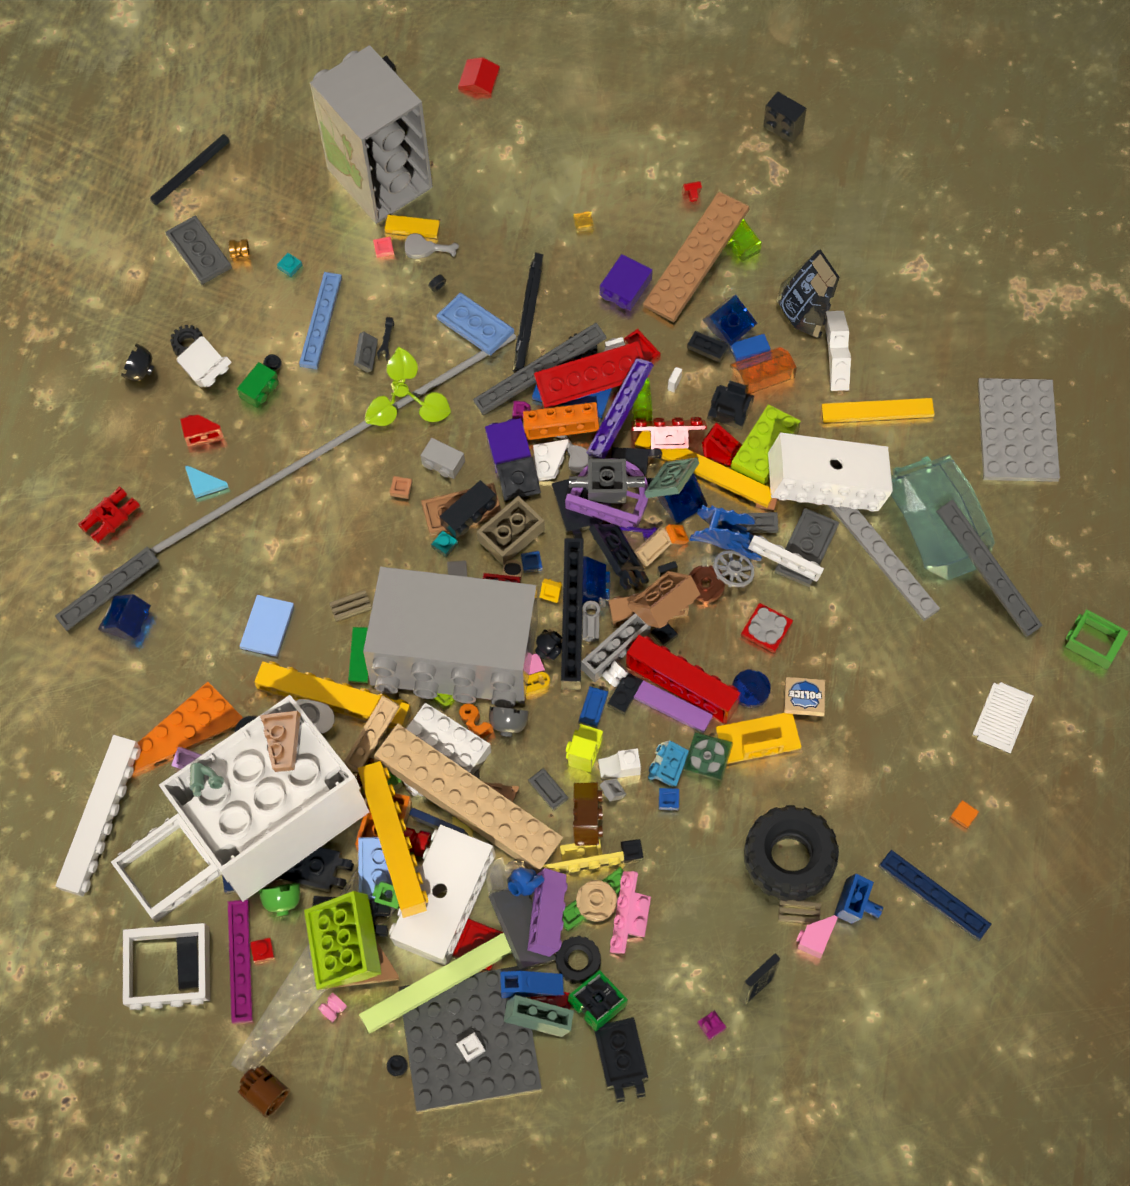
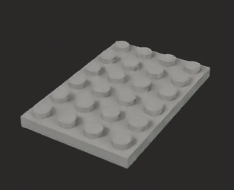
M979 378L978 396L983 480L1058 482L1060 472L1053 380Z

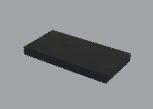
M776 953L744 981L739 998L743 1005L749 1003L774 979L780 963V957Z

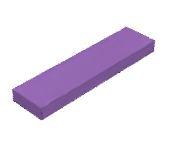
M644 680L634 696L635 700L703 734L713 718L712 714Z

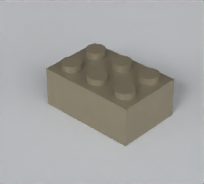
M517 496L477 531V539L504 566L507 561L511 560L545 530V523L526 502Z

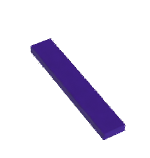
M636 358L586 452L589 456L605 459L654 366L652 362Z

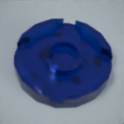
M744 670L735 676L732 686L736 687L741 693L739 704L742 706L756 708L763 705L769 698L771 684L768 677L760 671Z

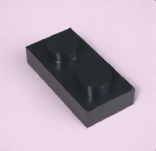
M695 331L687 344V349L720 363L728 349V345Z
M630 673L623 677L607 706L625 715L643 680Z

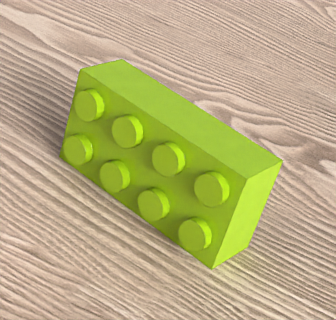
M768 404L732 460L731 470L766 485L770 479L768 452L780 433L797 435L801 421Z

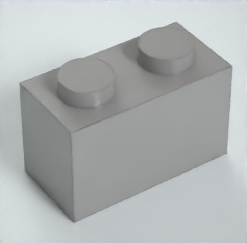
M433 438L430 439L420 455L421 462L425 468L429 470L434 469L442 476L455 479L465 462L463 452Z

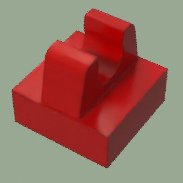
M701 181L683 184L682 194L683 196L688 195L690 202L697 201L698 193L702 189Z

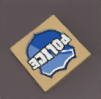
M786 677L784 713L824 716L825 680Z

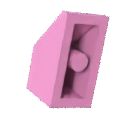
M834 915L807 925L805 931H800L796 940L800 943L798 949L821 959L838 917Z

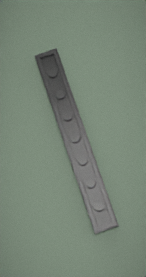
M597 322L474 398L475 405L482 415L487 414L535 384L536 381L533 373L572 361L607 339L606 335Z
M953 499L936 510L939 517L1024 636L1028 637L1043 626Z

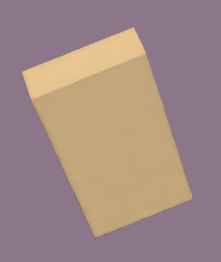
M663 527L658 528L634 551L644 566L651 564L672 544L668 533Z

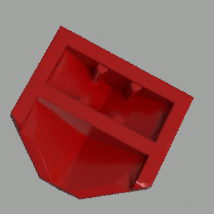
M718 423L713 425L702 441L704 457L723 466H730L732 464V460L742 446L739 441Z

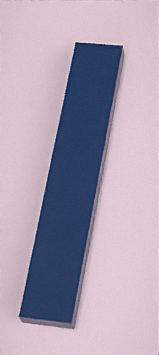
M890 850L880 863L879 867L976 940L980 941L992 925L893 850Z

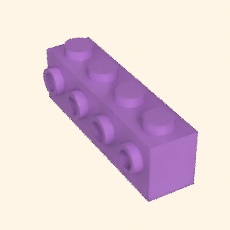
M544 868L537 874L544 877V882L534 890L528 951L550 957L559 951L562 944L560 934L564 925L562 915L566 906L564 895L568 884L566 883V874Z

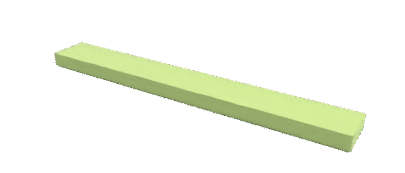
M504 933L360 1013L359 1016L369 1034L510 955L512 951Z

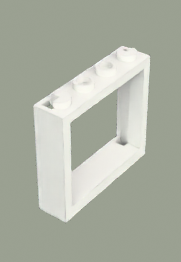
M179 814L170 819L167 818L163 825L150 830L145 838L135 841L131 848L125 852H120L119 856L111 861L155 923L221 875V872ZM181 828L208 864V867L157 905L151 907L123 868L174 831Z
M200 923L123 930V1005L130 1007V1010H142V1006L158 1009L163 1008L164 1004H171V1007H181L183 1003L191 1002V1005L204 1004V1001H210V942L208 925ZM198 936L199 992L133 997V941Z

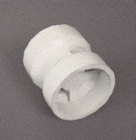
M614 660L609 670H605L602 676L612 686L617 687L620 679L626 677L629 672L618 661Z

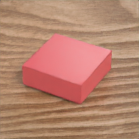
M390 236L373 240L377 258L394 254Z

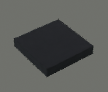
M533 456L496 464L504 501L515 499L517 496L521 498L541 493Z

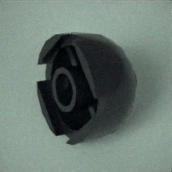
M136 343L135 347H137V350L131 351L124 366V369L127 370L126 374H121L122 377L131 381H140L146 375L150 376L154 369L150 351Z

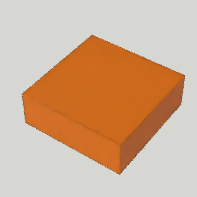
M669 524L665 527L672 544L685 545L689 542L683 525Z
M962 800L950 818L968 829L979 811Z

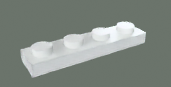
M754 535L748 549L816 582L824 570L818 563L810 562L797 553L785 550L781 545L768 542L766 538Z

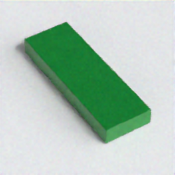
M353 627L348 676V682L351 684H368L369 676L363 652L368 627Z

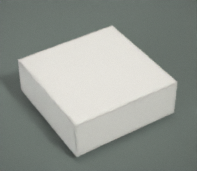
M676 367L668 380V390L671 392H675L682 378L681 368Z
M475 1032L456 1043L467 1063L486 1052Z

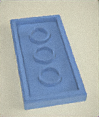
M461 292L436 315L440 322L490 356L514 333V328Z

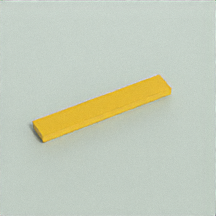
M932 398L825 403L821 405L823 423L934 417Z

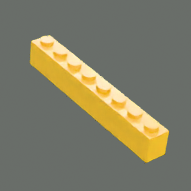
M262 661L254 681L258 690L282 697L291 695L296 701L308 699L327 704L333 712L364 721L369 720L382 696L390 699L385 694L376 695L364 688H360V690L353 688L352 685L347 683H335L334 680L327 677L321 679L310 672H305L304 674L298 672L293 667H280L279 664L269 661V663ZM390 699L400 705V708L388 728L394 729L397 724L405 728L411 714L410 704L402 699Z
M381 761L359 767L360 779L402 916L406 918L427 911L425 903H428L429 900L426 891H421L420 885L423 884L420 872L416 873L414 867L418 866L415 855H410L408 850L412 846L409 836L404 837L403 831H406L404 820H399L397 815L401 811L398 801L393 802L392 799L393 796H396L393 785H388L387 779H390L387 767H382Z

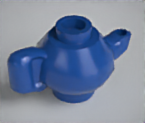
M520 867L514 869L511 876L507 879L508 888L515 896L520 894L523 896L532 895L534 890L544 882V877L537 875L533 869Z

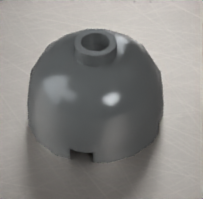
M490 706L489 721L494 730L501 732L500 736L512 737L513 733L521 732L527 725L529 711Z

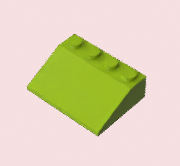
M352 891L304 910L316 990L359 982L382 974L368 894Z

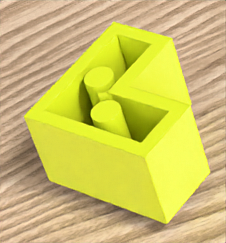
M580 724L579 730L575 729L572 741H568L566 747L568 766L589 773L592 772L603 739L602 730Z

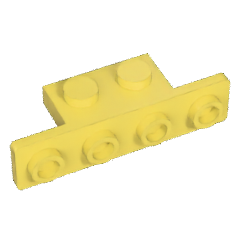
M600 839L599 845L575 846V843L561 845L562 862L546 864L543 866V869L547 868L561 873L567 870L569 872H577L585 867L595 869L599 868L602 864L617 865L621 863L620 861L624 860V853L621 851L603 855Z

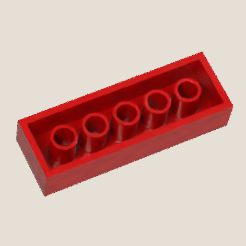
M638 635L627 651L626 667L676 697L712 714L714 719L724 725L729 722L738 708L741 693L736 687L724 684L715 675L710 676L700 666L691 665L684 657L672 654L667 647H660L655 644L651 638Z

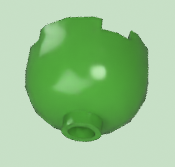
M292 883L271 887V889L269 887L260 889L259 895L262 905L269 912H276L277 916L288 915L289 910L299 904L300 884Z

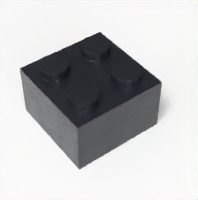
M777 91L766 104L763 126L768 131L774 132L782 139L792 143L804 129L807 108Z

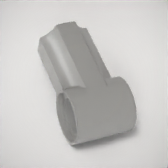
M587 601L583 605L582 640L595 642L599 641L600 606L595 601ZM589 609H593L596 611V613L590 615L586 611Z

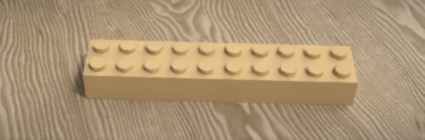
M400 724L395 726L374 754V762L381 761L382 767H387L391 774L529 869H533L537 874L542 871L543 866L546 865L563 839L554 830Z

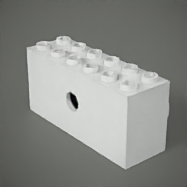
M780 433L768 452L771 498L879 511L893 492L887 446Z
M440 825L439 829H435L432 834L431 841L433 842L431 847L427 848L424 852L422 867L419 866L416 870V873L420 872L423 884L420 885L421 891H426L429 900L428 903H425L427 911L403 918L399 908L398 921L392 924L389 935H391L390 939L395 946L445 966L449 964L465 924L496 857L493 845ZM441 892H447L443 898H437Z

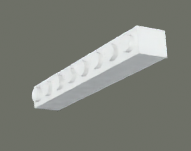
M113 735L56 883L58 889L82 897L85 892H88L91 885L89 880L98 866L97 859L105 848V838L112 830L111 822L113 817L118 814L119 801L126 793L127 787L125 785L128 778L130 779L133 774V764L140 756L141 749L136 741Z

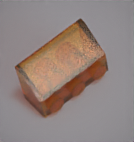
M781 347L730 364L737 382L747 386V394H752L794 379L797 369L790 353Z

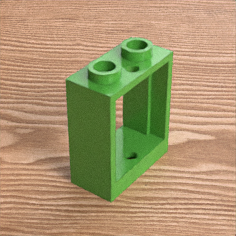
M1086 609L1084 615L1079 614L1074 622L1077 625L1076 629H1070L1065 638L1068 640L1065 647L1108 670L1129 631ZM1084 623L1115 639L1106 656L1075 640Z

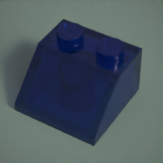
M737 295L727 298L702 319L710 331L729 346H732L758 324Z
M694 473L679 494L658 497L661 505L676 524L695 514L698 509L702 508V505L708 506Z
M583 556V605L587 601H595L600 607H606V600H610V589H606V583H610V571H606V564Z
M134 594L114 596L98 630L125 640L135 639L141 632L143 622L149 616L151 605Z

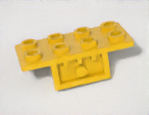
M781 713L716 727L719 743L728 750L724 764L801 749L793 714Z

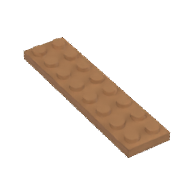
M718 192L644 301L643 306L675 322L750 210L749 206Z

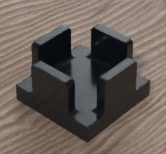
M729 381L728 387L719 385L716 387L712 397L707 419L742 430L754 401V396L747 394V386Z

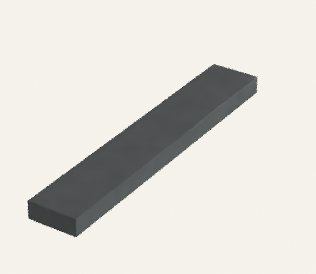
M147 546L56 614V619L66 631H69L158 564L159 560Z

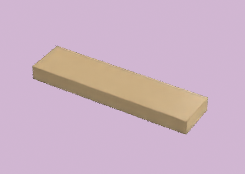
M385 696L381 697L344 760V764L348 768L358 772L359 767L367 764L400 705Z

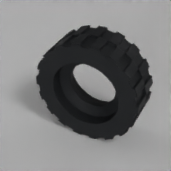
M572 936L567 940L565 939L559 951L556 952L557 971H559V974H563L566 981H570L573 984H583L600 970L601 954L598 946L587 937ZM575 950L584 951L589 959L587 966L581 970L573 969L568 963L569 955Z

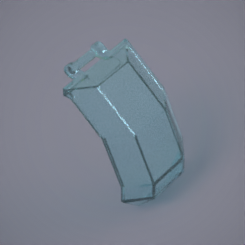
M946 455L931 461L927 456L913 464L902 468H894V475H891L893 489L891 496L904 515L921 554L924 568L947 580L976 570L977 568L936 512V510L953 499L991 552L995 542L989 523L971 484L950 455Z

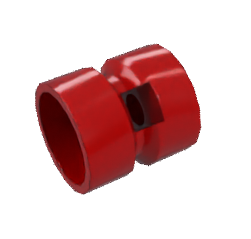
M406 827V831H403L404 837L409 836L412 848L408 849L409 853L413 852L415 856L423 858L425 850L430 848L431 832L420 830L416 833L415 829Z

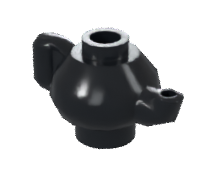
M544 629L537 636L536 654L544 660L554 661L562 651V636L556 631L549 632Z

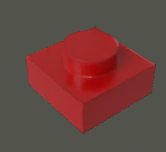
M271 938L250 942L255 964L275 959Z

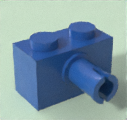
M858 874L848 877L834 915L851 924L862 919L864 911L879 918L882 914V911L879 910H883V906L868 900L874 882Z

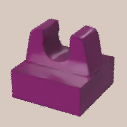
M715 1010L697 1022L709 1041L727 1028Z

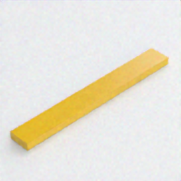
M642 431L635 442V446L640 449H651V432ZM660 449L663 453L661 459L668 462L698 458L699 465L693 474L768 508L773 499L771 498L770 487L689 449Z

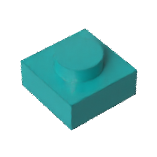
M287 253L279 261L277 268L292 277L302 266V261Z
M444 531L431 543V547L445 557L458 545V541Z

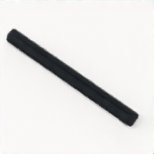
M222 134L149 198L155 206L158 205L230 142L229 138Z

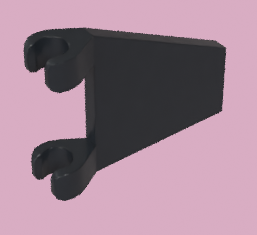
M612 447L611 458L626 459L627 462L635 465L646 478L648 459H661L663 453L660 449ZM646 478L648 486L654 478Z

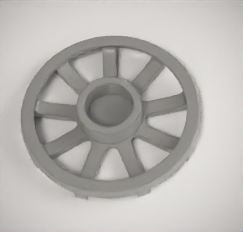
M724 551L716 556L713 568L717 579L726 583L728 587L744 588L753 580L754 567L747 557L735 551ZM728 554L730 562L728 563L722 555ZM732 554H736L741 558L738 561L733 560ZM718 559L726 566L718 565ZM743 559L748 562L749 566L742 567L741 562ZM718 569L726 570V572L720 574ZM751 570V576L742 571ZM730 575V580L725 579L724 576ZM740 576H742V577H744V578H746V579H748V580L745 581V582H743V581L741 580ZM736 577L739 583H734L733 578Z

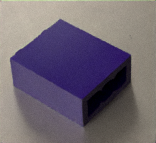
M621 254L601 283L600 296L607 301L616 303L620 308H626L631 311L651 282L653 269Z
M512 418L506 422L491 423L485 426L486 438L496 473H498L496 464L531 456L521 418Z

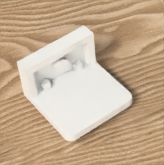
M199 337L177 357V362L199 387L211 386L216 381L215 377L219 374H224L229 369L228 365L232 363L228 357H221L205 337Z

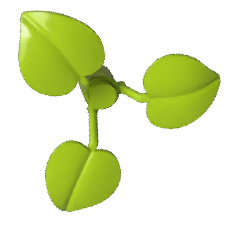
M397 347L395 353L388 361L386 369L388 376L394 380L391 384L393 390L391 393L392 400L390 402L388 397L384 395L376 397L366 411L365 422L377 426L391 424L397 416V409L393 406L395 397H404L407 394L422 405L419 409V415L424 420L438 422L448 417L451 409L444 395L432 392L426 395L423 402L409 391L405 378H414L418 371V365L408 351Z

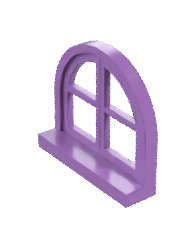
M626 461L627 474L630 476H644L635 465ZM588 466L578 476H586L588 474ZM645 478V488L638 487L639 494L627 491L626 496L638 499L633 514L610 507L611 503L600 504L581 498L580 495L583 488H572L571 493L567 494L565 499L566 509L625 528L628 526L639 527L649 499L644 494L648 483Z

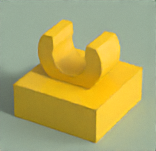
M544 578L540 598L558 603L562 583Z

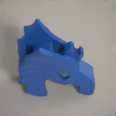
M702 505V508L698 509L697 514L710 526L702 531H695L690 536V541L706 542L726 550H733L752 560H762L760 555L748 549L754 536L747 532L745 527L740 525L755 524V520L746 513L737 514L734 510L726 511L713 505L710 508Z

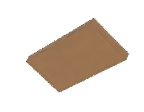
M494 483L487 484V486L496 494V506L491 511L483 514L482 519L478 523H473L471 526L486 523L501 511ZM469 489L421 501L430 536L438 535L442 531L448 532L441 525L439 516Z

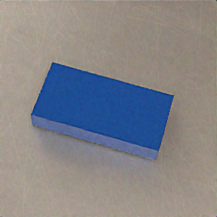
M765 334L730 344V349L736 362L768 353L771 349Z
M589 687L578 724L595 729L598 728L609 691Z

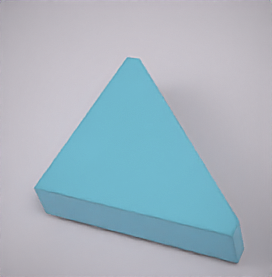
M185 466L195 498L229 488L227 482L190 466Z

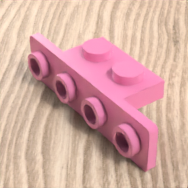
M635 871L623 872L620 881L621 887L617 899L613 935L610 941L611 953H625L628 934L645 937L651 897L635 892L638 872Z

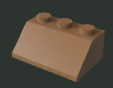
M667 571L627 605L648 626L661 628L671 618L679 615L681 610L687 605L692 604L700 593L691 575Z

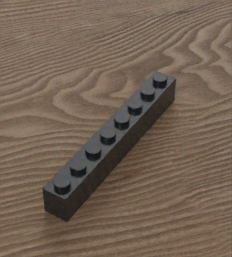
M564 538L561 690H581L584 538Z

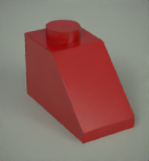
M198 414L188 415L180 419L187 446L224 437L220 425Z

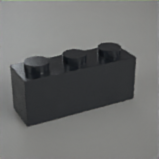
M481 480L478 481L439 516L441 525L456 539L460 535L466 534L473 523H478L482 519L483 514L491 511L496 506V494Z

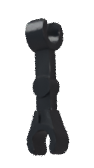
M386 317L383 343L377 352L379 360L381 354H386V361L390 358L388 346L391 331L394 328L392 317Z

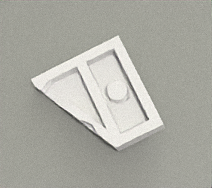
M568 439L533 445L538 481L556 478L559 466L564 460L563 455L566 448L570 446Z

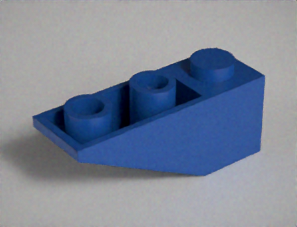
M532 971L500 972L501 998H512L515 995L521 997L564 995L563 974Z

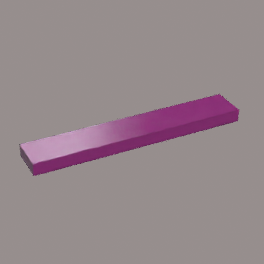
M249 900L228 901L231 1023L253 1022Z

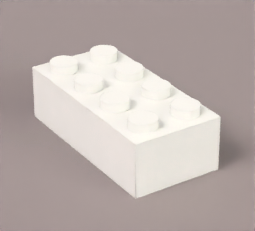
M427 703L422 706L406 728L472 775L481 767L491 753L490 743Z

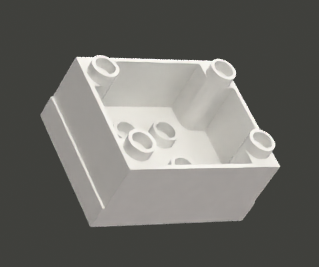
M291 695L261 715L298 711L301 714L295 770L275 772L272 769L268 742L263 731L265 730L260 716H258L159 784L165 796L242 901L248 899L369 813L359 791L361 788L355 776ZM201 763L212 768L218 776L224 778V784L220 789H212L208 783L210 777L204 775V789L201 791V796H193V791L190 789V765Z

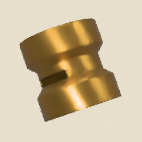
M242 239L241 241L229 240L231 258H237L240 255L249 257L248 239Z

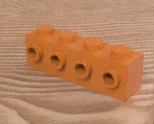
M597 402L523 411L524 431L527 440L594 432L600 428Z

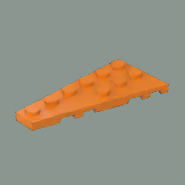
M209 682L205 683L138 742L141 752L139 758L133 764L134 771L132 775L154 766L155 763L161 760L172 758L176 754L178 747L189 750L211 740L216 735L231 731L243 717Z

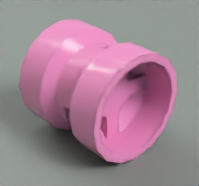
M334 993L329 995L327 1004L322 1003L318 1007L320 1012L331 1022L336 1020V1013L343 1012L347 1008L345 1003Z

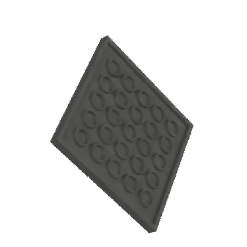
M518 966L476 973L403 1015L417 1113L542 1090L532 1029L504 1022L506 1003L511 998H501L500 972L520 971ZM410 985L399 987V991L403 990L404 988ZM475 1032L486 1052L467 1063L456 1043Z

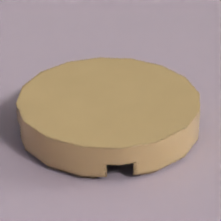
M589 881L577 893V909L587 920L594 922L603 921L609 918L615 911L617 905L616 893L604 881Z

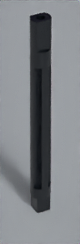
M537 252L532 256L515 348L512 370L514 373L524 368L528 353L543 254Z

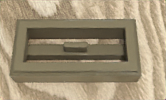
M366 590L329 603L336 622L372 609ZM366 603V605H363V606H361V607H358V608H355V609H352V610H349V611H346V612H343V613L337 615V613L340 612V611H343V610H346V609H351V608H354L355 606H358V605H360V604Z
M780 900L778 921L805 924L820 921L821 903ZM783 906L802 907V908H813V909H816V911H814V910H804V909L783 908ZM783 913L814 915L815 919L783 916Z

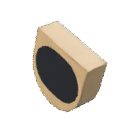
M517 560L507 561L504 564L502 575L519 576L522 579L521 563Z

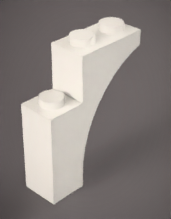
M826 311L825 331L829 351L831 391L849 390L851 356L848 348L849 329L844 311Z

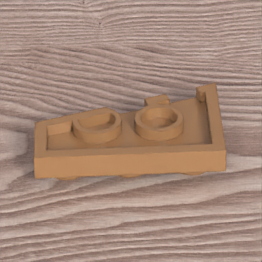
M298 711L260 715L265 729L263 730L268 742L272 769L275 772L295 770L301 716Z

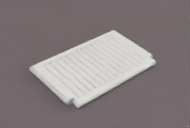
M1002 682L999 685L993 683L973 735L978 736L977 740L1011 754L1034 695Z

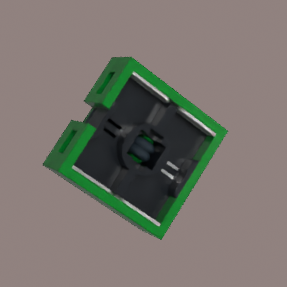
M599 970L569 994L568 1002L579 1014L583 1012L585 1014L584 1020L597 1031L626 1007L628 999Z

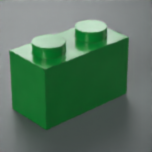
M258 362L238 386L239 398L258 408L260 404L266 401L267 395L271 390L277 387L279 382L277 373Z

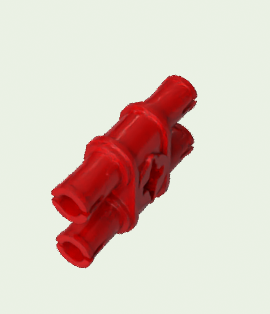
M119 486L111 495L103 497V500L93 509L91 508L89 514L78 523V526L86 533L94 524L101 522L102 525L90 535L99 544L107 535L115 533V530L125 521L127 522L128 516L139 508L140 505L134 498H130L125 505L117 508L116 505L128 495Z

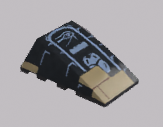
M821 249L817 250L781 283L776 300L795 329L816 338H821V327L826 323L825 314L831 307L830 298L834 297L840 278Z

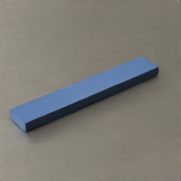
M324 272L299 362L300 367L318 370L342 281V274Z

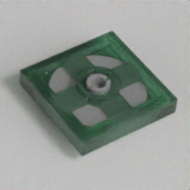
M695 732L683 770L722 781L733 743Z

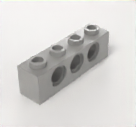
M634 614L581 661V670L592 681L596 682L602 677V673L605 670H609L614 660L619 662L626 655L638 635L644 637L651 633V626H648L638 615Z

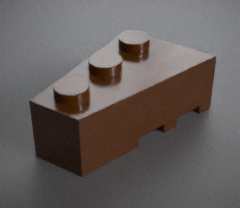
M598 782L574 783L573 832L575 846L599 845V837H603V825H599V820H603L602 807L599 808V802H603L602 790H598Z

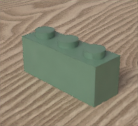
M515 995L506 1003L504 1022L563 1037L571 1031L574 1011Z

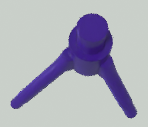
M619 526L622 531L642 533L645 541L658 529L655 527L645 529Z

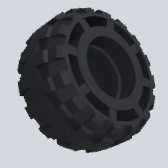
M786 805L782 808L775 807L763 816L761 815L750 828L744 847V862L750 879L762 889V892L768 896L779 898L778 900L802 901L821 892L833 877L839 857V845H837L836 835L833 829L828 826L827 821L821 815L814 814L811 809L806 807L798 808L795 805ZM785 839H792L802 843L810 855L807 866L796 871L781 868L772 858L774 844Z

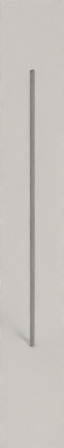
M513 333L498 349L515 340L516 335ZM480 351L413 391L412 394L418 398L485 358L488 354ZM407 395L395 402L393 406L398 410L414 399ZM365 421L361 422L150 548L154 555L372 424H367ZM112 572L108 573L107 575L103 576L102 578H103V579L106 578V577H107L108 575H110Z

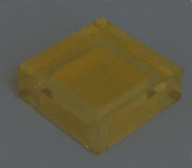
M591 212L573 214L576 232L594 230Z

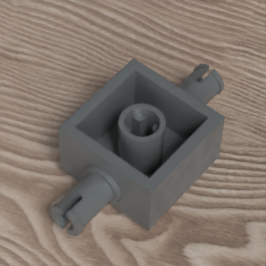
M588 459V474L586 476H569V488L588 489V500L596 503H626L628 487L645 488V476H628L626 474V459Z

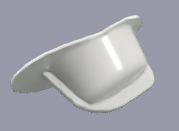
M308 699L295 701L320 733H325L332 728L334 713L327 704Z

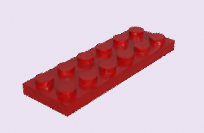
M639 341L533 373L543 408L545 409L622 385L636 358L644 360Z

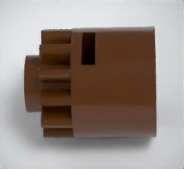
M263 1065L255 1070L253 1068L248 1070L241 1078V1085L238 1093L265 1118L272 1115L282 1105L290 1092V1089Z

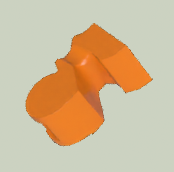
M470 703L461 706L459 714L469 731L482 739L494 732L492 725L487 722L477 725L480 720V714L476 706Z

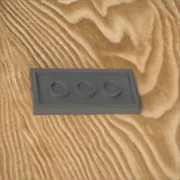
M196 215L165 232L201 285L232 268L230 262Z
M804 508L785 550L797 553L804 559L820 565L840 522ZM779 563L775 569L776 574L807 587H810L812 584V579Z
M509 889L491 893L488 897L519 970L554 962L556 959L554 954L549 957L528 951L533 905L529 895L523 896L520 894L515 896Z

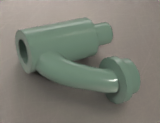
M201 763L190 765V789L193 791V796H201V791L204 789V775L210 777L208 783L212 789H220L224 784V778L218 776L212 768Z

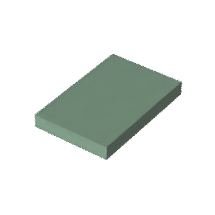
M698 458L665 462L645 490L646 498L679 494L699 465Z

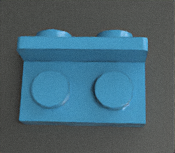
M670 740L659 744L655 751V754H657L655 760L649 767L650 773L648 778L651 780L658 779L671 787L677 786L689 750Z

